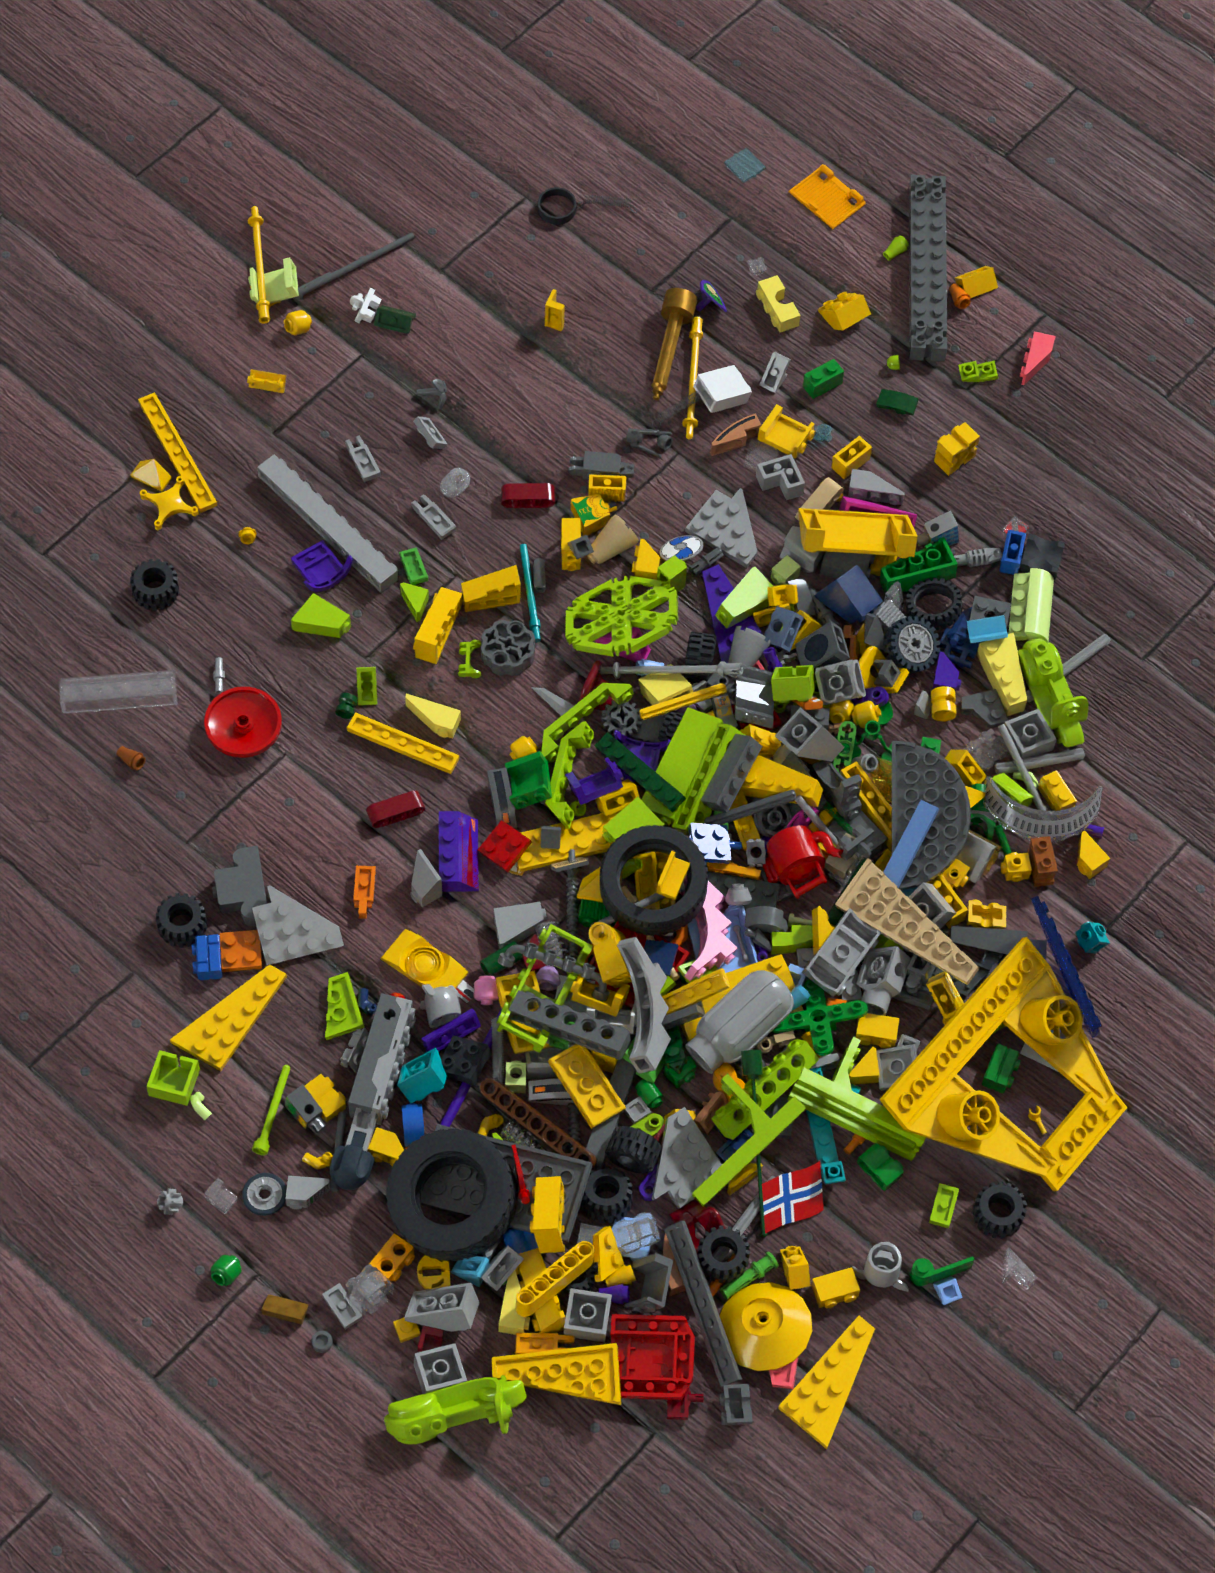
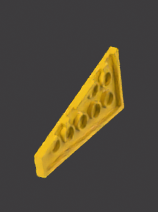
M269 964L171 1038L170 1043L222 1071L287 978V974Z

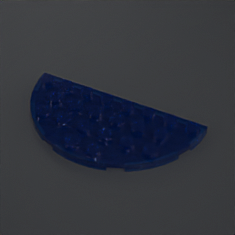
M1039 896L1033 897L1031 901L1038 915L1040 925L1057 965H1059L1067 989L1072 999L1079 1006L1084 1025L1092 1038L1099 1036V1028L1102 1027L1101 1022L1094 1012L1092 1002L1088 999L1085 987L1079 979L1075 966L1071 962V957L1068 950L1065 949L1060 933L1058 934L1053 918H1048L1046 914L1049 912L1045 901H1040Z

